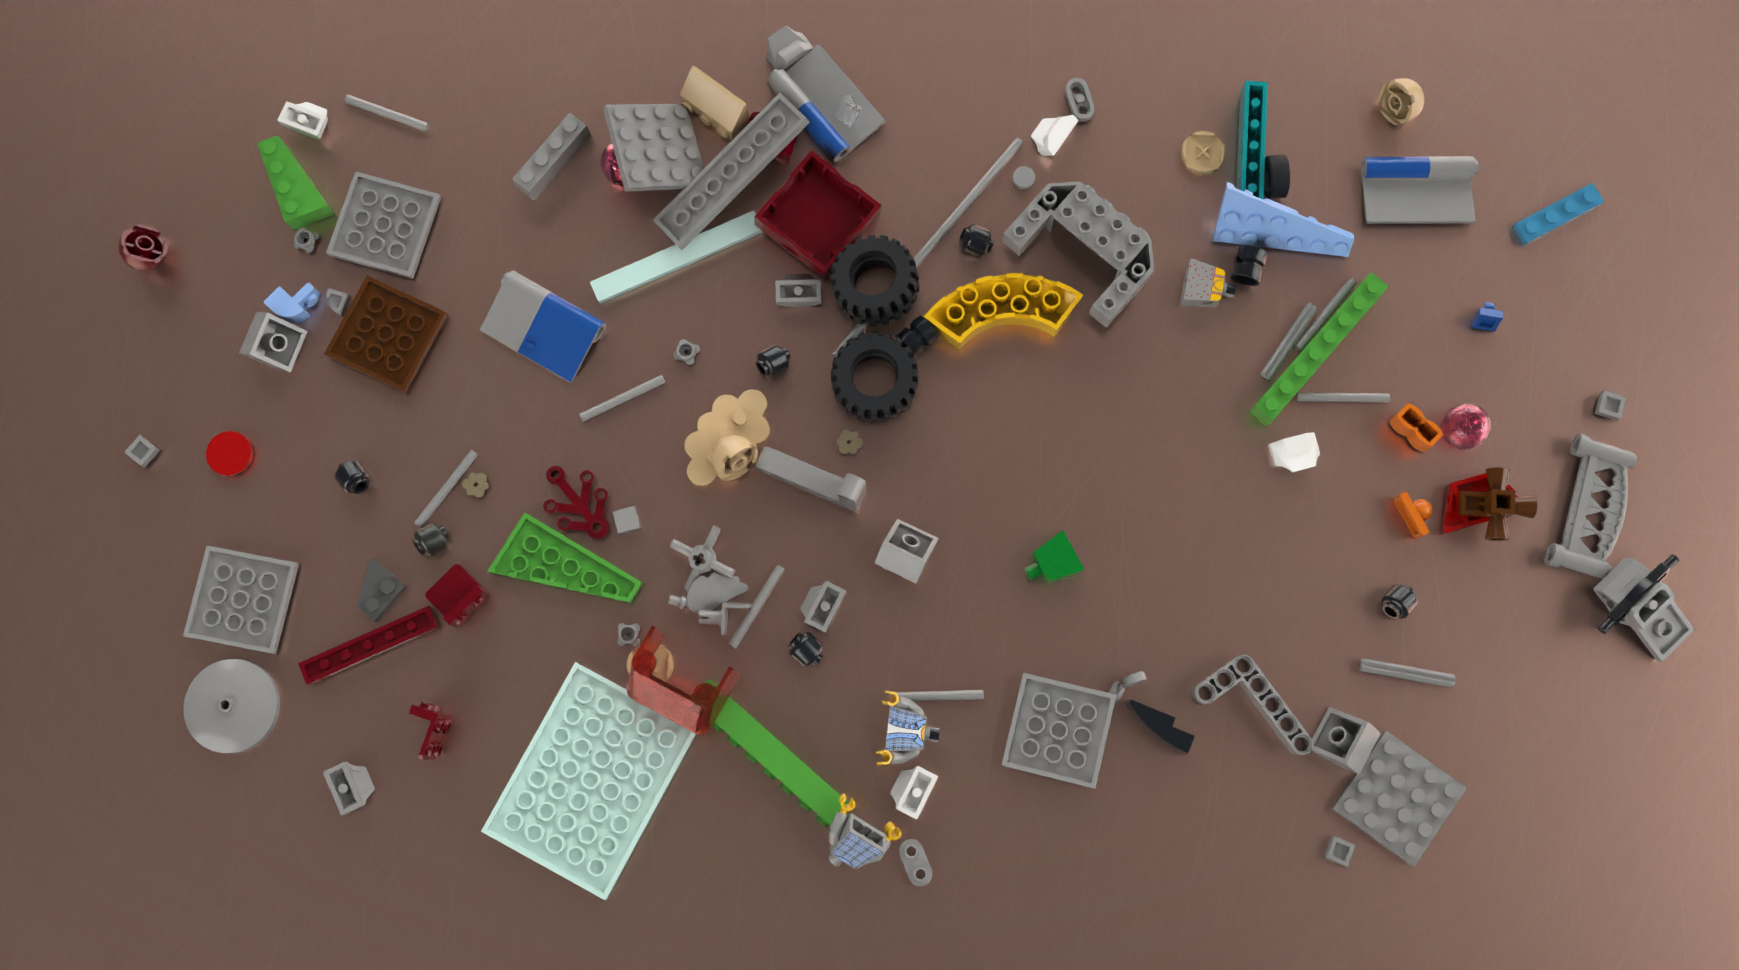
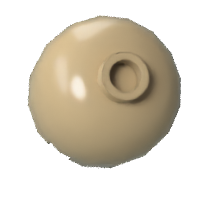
M1399 78L1384 84L1380 89L1378 97L1379 103L1382 102V106L1385 109L1381 110L1382 115L1388 122L1394 125L1405 124L1415 119L1422 111L1425 102L1422 88L1417 82L1408 78Z
M731 435L722 437L716 442L711 455L713 468L723 480L726 478L727 481L739 478L749 470L746 466L750 462L754 464L757 460L758 449L743 436Z

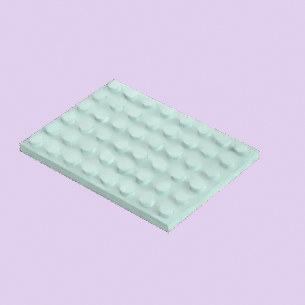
M575 662L481 832L594 895L607 900L699 728Z

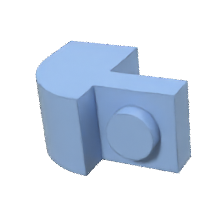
M308 282L293 297L279 286L263 302L283 320L290 323H300L311 317L306 309L314 306L322 294Z

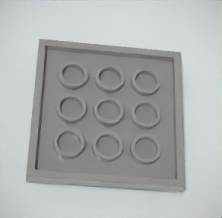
M682 104L606 105L603 108L625 192L684 189L704 169L689 111Z
M355 171L326 254L334 258L413 279L441 196L437 193Z
M206 546L183 636L276 654L299 564Z
M1023 673L1002 766L1096 789L1117 695Z
M1383 731L1360 774H1354L1331 809L1407 864L1414 867L1467 788L1388 731Z

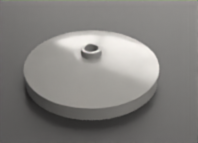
M226 659L215 662L203 669L193 679L187 690L183 708L185 723L192 737L203 747L211 751L240 753L252 749L267 738L277 722L280 711V696L277 685L265 669L253 662L241 659Z

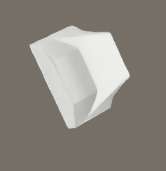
M286 101L277 121L294 132L312 139H320L328 122L326 116L327 109L309 102L295 105Z
M1074 115L1042 119L1031 135V138L1037 145L1038 152L1042 156H1054L1079 120Z
M1314 432L1285 438L1268 445L1274 467L1282 466L1291 472L1315 467L1317 457L1320 455Z
M919 766L910 770H901L890 792L896 803V809L917 820L938 776Z

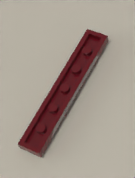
M426 606L298 663L306 685H312L438 629L439 626L432 608Z

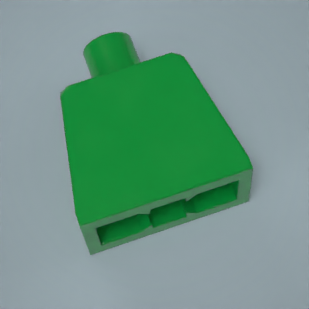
M1064 530L1035 550L1031 555L1035 563L1024 568L1030 581L1042 575L1047 584L1080 574L1084 571V567Z

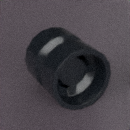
M1240 246L1236 256L1237 263L1233 267L1231 279L1241 285L1258 286L1263 274L1261 267L1265 266L1268 253L1256 246Z
M919 315L910 324V329L904 327L895 335V338L901 339L903 345L911 349L912 356L916 357L923 351V344L926 346L932 344L938 339V335L931 324L923 316Z

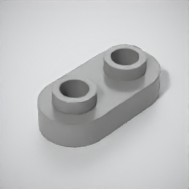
M1073 78L1066 85V98L1071 113L1079 120L1078 122H1087L1094 114L1093 100L1087 83L1081 78ZM1073 90H1079L1080 93L1074 94ZM1079 110H1085L1086 114H1080Z
M907 839L900 846V857L910 881L916 886H925L932 879V869L921 843L915 839ZM912 846L916 849L915 855L909 856L907 854L908 847ZM919 869L925 872V876L922 879L916 877V871Z

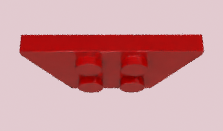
M1486 473L1448 484L1442 526L1443 534L1489 521V517L1458 515V492L1489 491ZM1507 485L1506 490L1515 491L1510 485Z

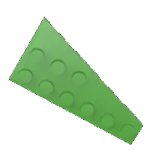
M525 512L487 571L497 575L628 603L633 601L643 585L641 581Z

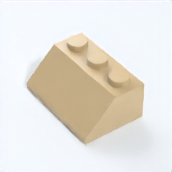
M693 65L680 93L682 106L690 113L695 112L699 115V119L708 126L711 124L717 128L716 131L722 137H729L733 140L748 125L750 120L747 104Z

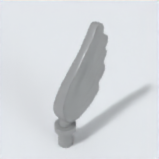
M716 572L707 577L700 575L690 585L686 597L682 596L680 598L670 595L668 604L678 606L681 610L689 608L691 611L699 614L700 609L712 611L731 598L746 592L748 586L745 583H740L738 576L729 578Z

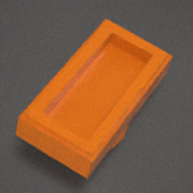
M1407 491L1393 498L1394 504L1415 539L1430 533L1424 521L1431 517L1433 512L1432 505L1428 501L1417 499L1412 502Z

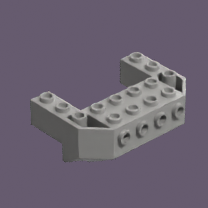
M1081 181L1047 184L1004 232L1002 242L1020 256L1044 228L1051 232L1060 223L1113 266L1117 273L1112 284L1092 305L1089 312L1091 316L1107 328L1131 299H1135L1152 276L1154 262L1151 238L1143 228H1137L1132 224L1131 219L1126 214L1116 211L1110 201L1100 198L1090 185H1084Z

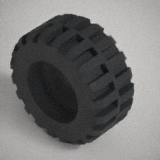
M868 235V239L862 240L860 237L855 239L856 243L853 245L848 243L844 247V253L839 252L836 256L837 263L834 262L832 264V275H830L832 290L841 310L845 311L846 316L850 319L855 318L856 322L862 325L866 321L869 326H877V323L881 322L884 326L889 324V320L894 319L897 321L901 319V313L907 314L911 310L910 303L915 304L917 300L916 293L920 289L915 260L910 255L908 248L905 245L901 246L900 241L894 238L889 241L888 236L880 235V238H875V235ZM886 267L896 273V278L890 288L880 294L866 295L855 289L858 277L869 268Z
M872 331V335L868 336L864 332L858 334V338L855 340L853 338L847 340V345L845 347L841 346L837 351L838 355L833 359L831 370L832 388L838 403L840 402L842 409L846 413L850 412L855 419L858 420L860 417L864 419V422L871 423V420H878V423L885 422V419L889 417L892 420L897 417L899 412L903 413L907 410L908 404L912 403L915 398V392L918 387L917 361L912 356L911 349L908 346L905 347L901 339L896 338L894 340L892 339V334L886 332L884 336L879 335L878 331ZM870 359L884 360L894 367L896 383L886 394L880 396L865 395L855 387L853 381V374L857 366Z

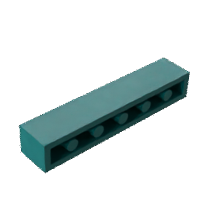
M1245 80L1240 91L1236 189L1241 191L1248 190L1253 192V196L1263 199L1268 82Z

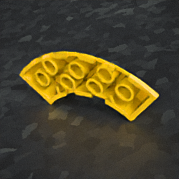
M1006 273V275L986 276L976 279L965 286H960L946 297L944 296L925 314L924 318L941 338L958 350L977 334L1002 325L1030 326L1055 337L1073 313L1083 294L1059 281L1048 280L1044 276L1039 275L1036 277L1023 275V273Z

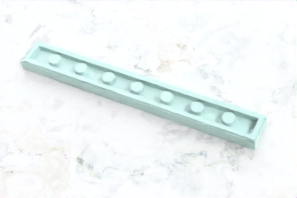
M753 210L698 234L683 250L675 244L591 281L590 284L599 304L763 233L762 230L754 225L755 211Z

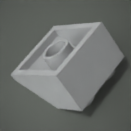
M256 312L239 354L260 363L291 372L308 331L270 313Z
M897 519L882 543L875 564L902 576L906 580L917 583L939 538Z
M1329 707L1312 738L1313 748L1311 751L1335 765L1359 775L1381 733L1369 722Z

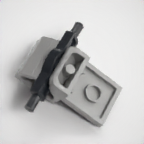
M1671 554L1651 572L1637 560L1625 557L1593 588L1610 611L1608 617L1597 629L1602 634H1606L1613 625L1616 626L1618 623L1631 626L1653 657L1663 662L1695 630L1673 601L1676 596L1668 585L1662 581L1668 575L1669 570L1680 561L1679 558Z

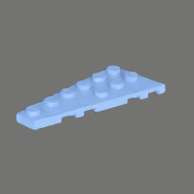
M1227 182L1213 233V241L1348 257L1354 241V234L1331 224H1321L1314 217H1304L1298 214L1297 210L1267 198H1258L1253 196V192L1248 190L1241 191L1234 188L1233 184Z

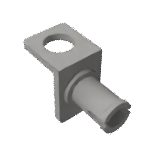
M724 602L720 611L700 609L699 617L709 618H700L699 625H720L721 635L725 636L728 630V608L749 609L752 603Z

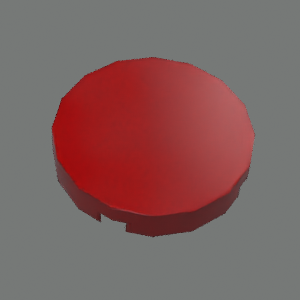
M226 431L219 433L212 438L207 446L206 459L208 465L213 471L222 476L232 477L243 473L248 469L253 460L254 451L250 444L251 442L239 432Z

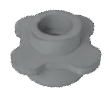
M300 228L294 236L293 246L296 249H305L306 252L310 253L314 250V243L319 239V235L316 232Z
M682 339L679 341L677 351L674 352L673 356L676 360H682L687 365H692L695 362L694 357L696 353H699L700 348L697 344L693 345L687 340Z
M637 623L632 625L619 624L617 627L619 631L618 645L622 647L626 644L638 646L640 644V625Z

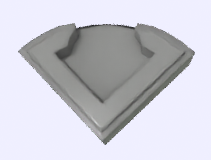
M327 288L326 298L330 308L336 314L343 317L351 296Z

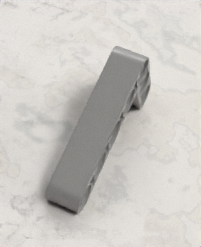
M767 446L763 447L755 465L757 470L853 511H858L867 491L866 481L856 475L847 473L843 479Z
M1240 655L1233 658L1192 689L1193 701L1197 704L1205 705L1213 702L1239 683L1291 754L1297 756L1306 755L1311 752L1313 748L1311 737L1250 656ZM1239 660L1244 661L1247 665L1245 673L1237 669V662ZM1219 674L1227 676L1228 684L1226 686L1219 684ZM1254 679L1258 680L1261 684L1259 692H1255L1251 687ZM1201 687L1209 691V698L1207 700H1203L1199 696V689ZM1268 699H1272L1275 702L1276 707L1273 712L1266 708V701ZM1283 718L1287 719L1290 723V728L1287 732L1280 726ZM1297 738L1304 741L1305 746L1302 751L1297 750L1295 747Z

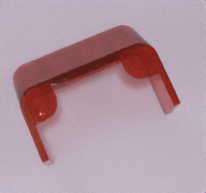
M652 625L632 659L627 694L635 702L696 735H704L711 729L740 676L733 668L729 667L718 687L709 683H702L694 689L692 695H689L652 675L657 664L654 654L665 637Z

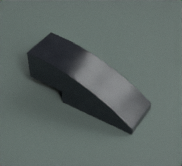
M1128 700L1126 706L1148 732L1170 748L1183 754L1189 753L1195 736L1172 727L1176 717L1134 700Z

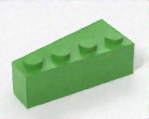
M278 135L257 143L283 219L289 227L295 231L336 215L290 148Z

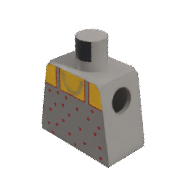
M1190 259L1186 268L1180 306L1217 307L1221 296L1234 298L1236 285L1224 283L1225 271L1223 269Z

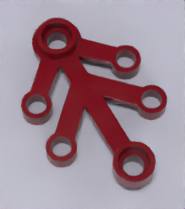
M559 466L550 467L546 473L547 480L553 485H558L572 504L557 503L553 499H548L543 504L544 510L549 514L556 512L580 514L587 522L571 521L568 517H561L557 522L558 528L564 532L569 530L587 531L588 535L593 539L604 538L609 532V523L604 519L605 504L609 498L608 492L604 488L595 490L594 498L597 500L595 514L593 515L589 510L592 483L595 480L594 474L589 470H585L580 474L582 488L581 496L579 497L565 480V471ZM554 471L559 472V476L557 478L551 477ZM590 474L591 479L587 482L584 481V476ZM605 492V497L598 499V493ZM549 503H554L555 507L553 510L547 509ZM564 520L569 522L566 528L561 527V523ZM597 523L601 524V529L594 531V525Z

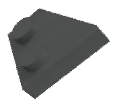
M371 558L357 607L371 620L377 622L407 586L376 559Z

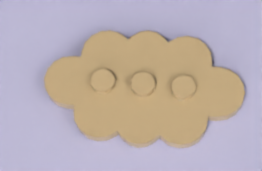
M750 389L744 391L738 399L732 395L719 396L712 405V412L705 413L699 418L697 422L698 431L692 432L687 436L684 446L687 455L692 459L687 467V475L694 485L706 487L712 484L717 477L721 479L714 470L711 460L715 444L720 438L740 435L748 439L756 448L757 445L764 443L768 439L770 426L763 417L768 403L762 392Z

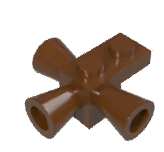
M1501 467L1487 468L1485 470L1489 491L1458 492V515L1489 517L1485 540L1507 541L1510 538L1505 518L1517 514L1533 519L1537 512V498L1535 495L1515 497V491L1506 490L1510 469Z

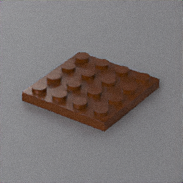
M367 275L324 354L399 391L407 393L448 313Z

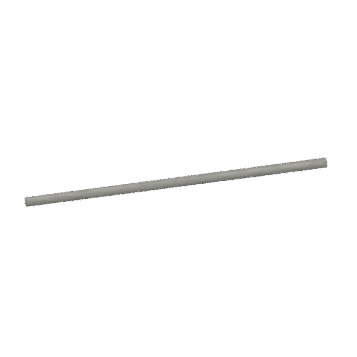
M1017 137L914 257L917 268L1021 147L1023 141ZM865 321L863 325L858 323L832 353L833 356L837 357V351L841 346L845 347L847 345V340L850 338L857 339L858 334H861L869 325L868 322Z

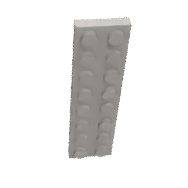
M779 93L653 221L683 250L810 122Z

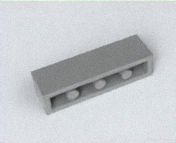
M569 112L512 178L516 187L535 201L591 137L587 125Z

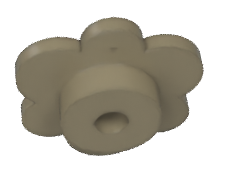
M845 429L841 432V437L836 440L837 445H839V452L844 455L848 453L854 455L857 449L863 446V441L858 438L859 434L856 431L850 432Z
M472 472L469 474V478L463 480L462 486L467 489L466 494L468 496L474 495L477 498H481L484 496L485 490L489 488V484L486 482L487 476L484 473L476 474Z

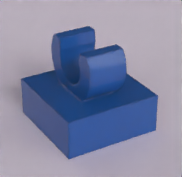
M1485 302L1484 308L1480 307L1473 318L1472 328L1495 332L1503 319V311L1495 310L1494 303Z

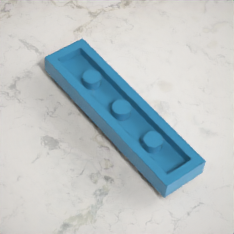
M1591 183L1513 225V228L1523 244L1526 245L1596 208L1605 201L1594 184Z

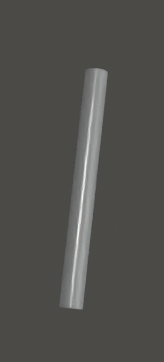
M347 95L345 98V103L425 132L429 129V123L351 95Z
M1348 279L1295 344L1294 347L1298 351H1302L1354 288L1357 284L1354 279Z
M663 375L580 413L581 419L585 422L666 383Z
M1297 392L1296 401L1389 403L1390 394Z
M470 450L414 522L421 528L424 526L478 457L477 453Z
M776 565L728 645L735 649L737 648L784 572V568Z
M983 690L896 692L899 696L911 699L912 701L984 699Z

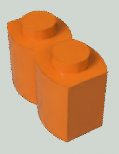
M1409 403L1389 420L1392 428L1397 433L1406 436L1409 443L1421 452L1431 448L1443 436L1441 429L1434 422L1425 419L1423 413L1416 406Z

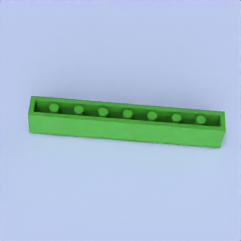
M1370 272L1250 410V413L1265 426H1268L1389 286Z
M708 679L690 699L694 703L691 708L701 717L706 714L711 719L709 724L719 733L723 729L729 735L727 740L736 748L741 745L747 751L744 755L754 764L757 761L764 766L762 771L772 780L775 777L782 782L780 787L790 796L792 793L800 798L798 803L806 811L812 809L818 814L816 819L824 827L831 826L836 812H840L841 809L839 804V797L841 795L712 680ZM846 800L844 805L849 804V802Z

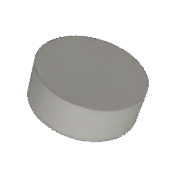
M1026 166L1017 168L1013 174L1014 186L1020 190L1030 189L1035 182L1034 171Z
M1143 671L1132 673L1122 679L1125 688L1134 687L1147 681Z

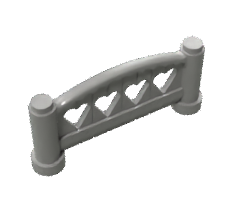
M1578 433L1572 440L1570 454L1580 457L1581 460L1561 545L1556 543L1549 545L1545 553L1544 562L1551 567L1557 568L1561 566L1602 579L1612 571V566L1606 560L1618 539L1623 525L1628 498L1627 468L1635 466L1637 456L1633 452L1591 440L1590 436ZM1608 468L1612 469L1615 473L1611 479L1613 482L1612 486H1606L1595 472ZM1603 490L1608 491L1610 497L1606 500L1607 508H1601L1590 494ZM1597 512L1603 513L1605 519L1601 522L1602 530H1596L1585 516ZM1593 534L1598 535L1600 541L1596 544L1597 552L1592 553L1580 538Z

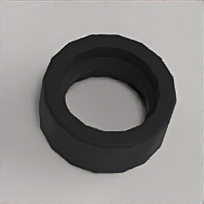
M1286 155L1266 156L1264 194L1269 199L1286 198L1290 187L1288 158Z

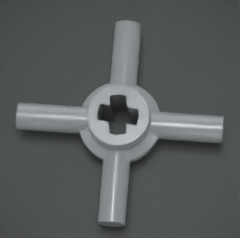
M712 526L704 545L691 548L675 539L670 545L674 550L689 557V563L693 570L684 587L687 591L692 582L701 573L713 569L729 578H732L735 573L734 569L716 561V554L712 548L721 531L717 526ZM700 555H704L703 559H706L704 563H701Z

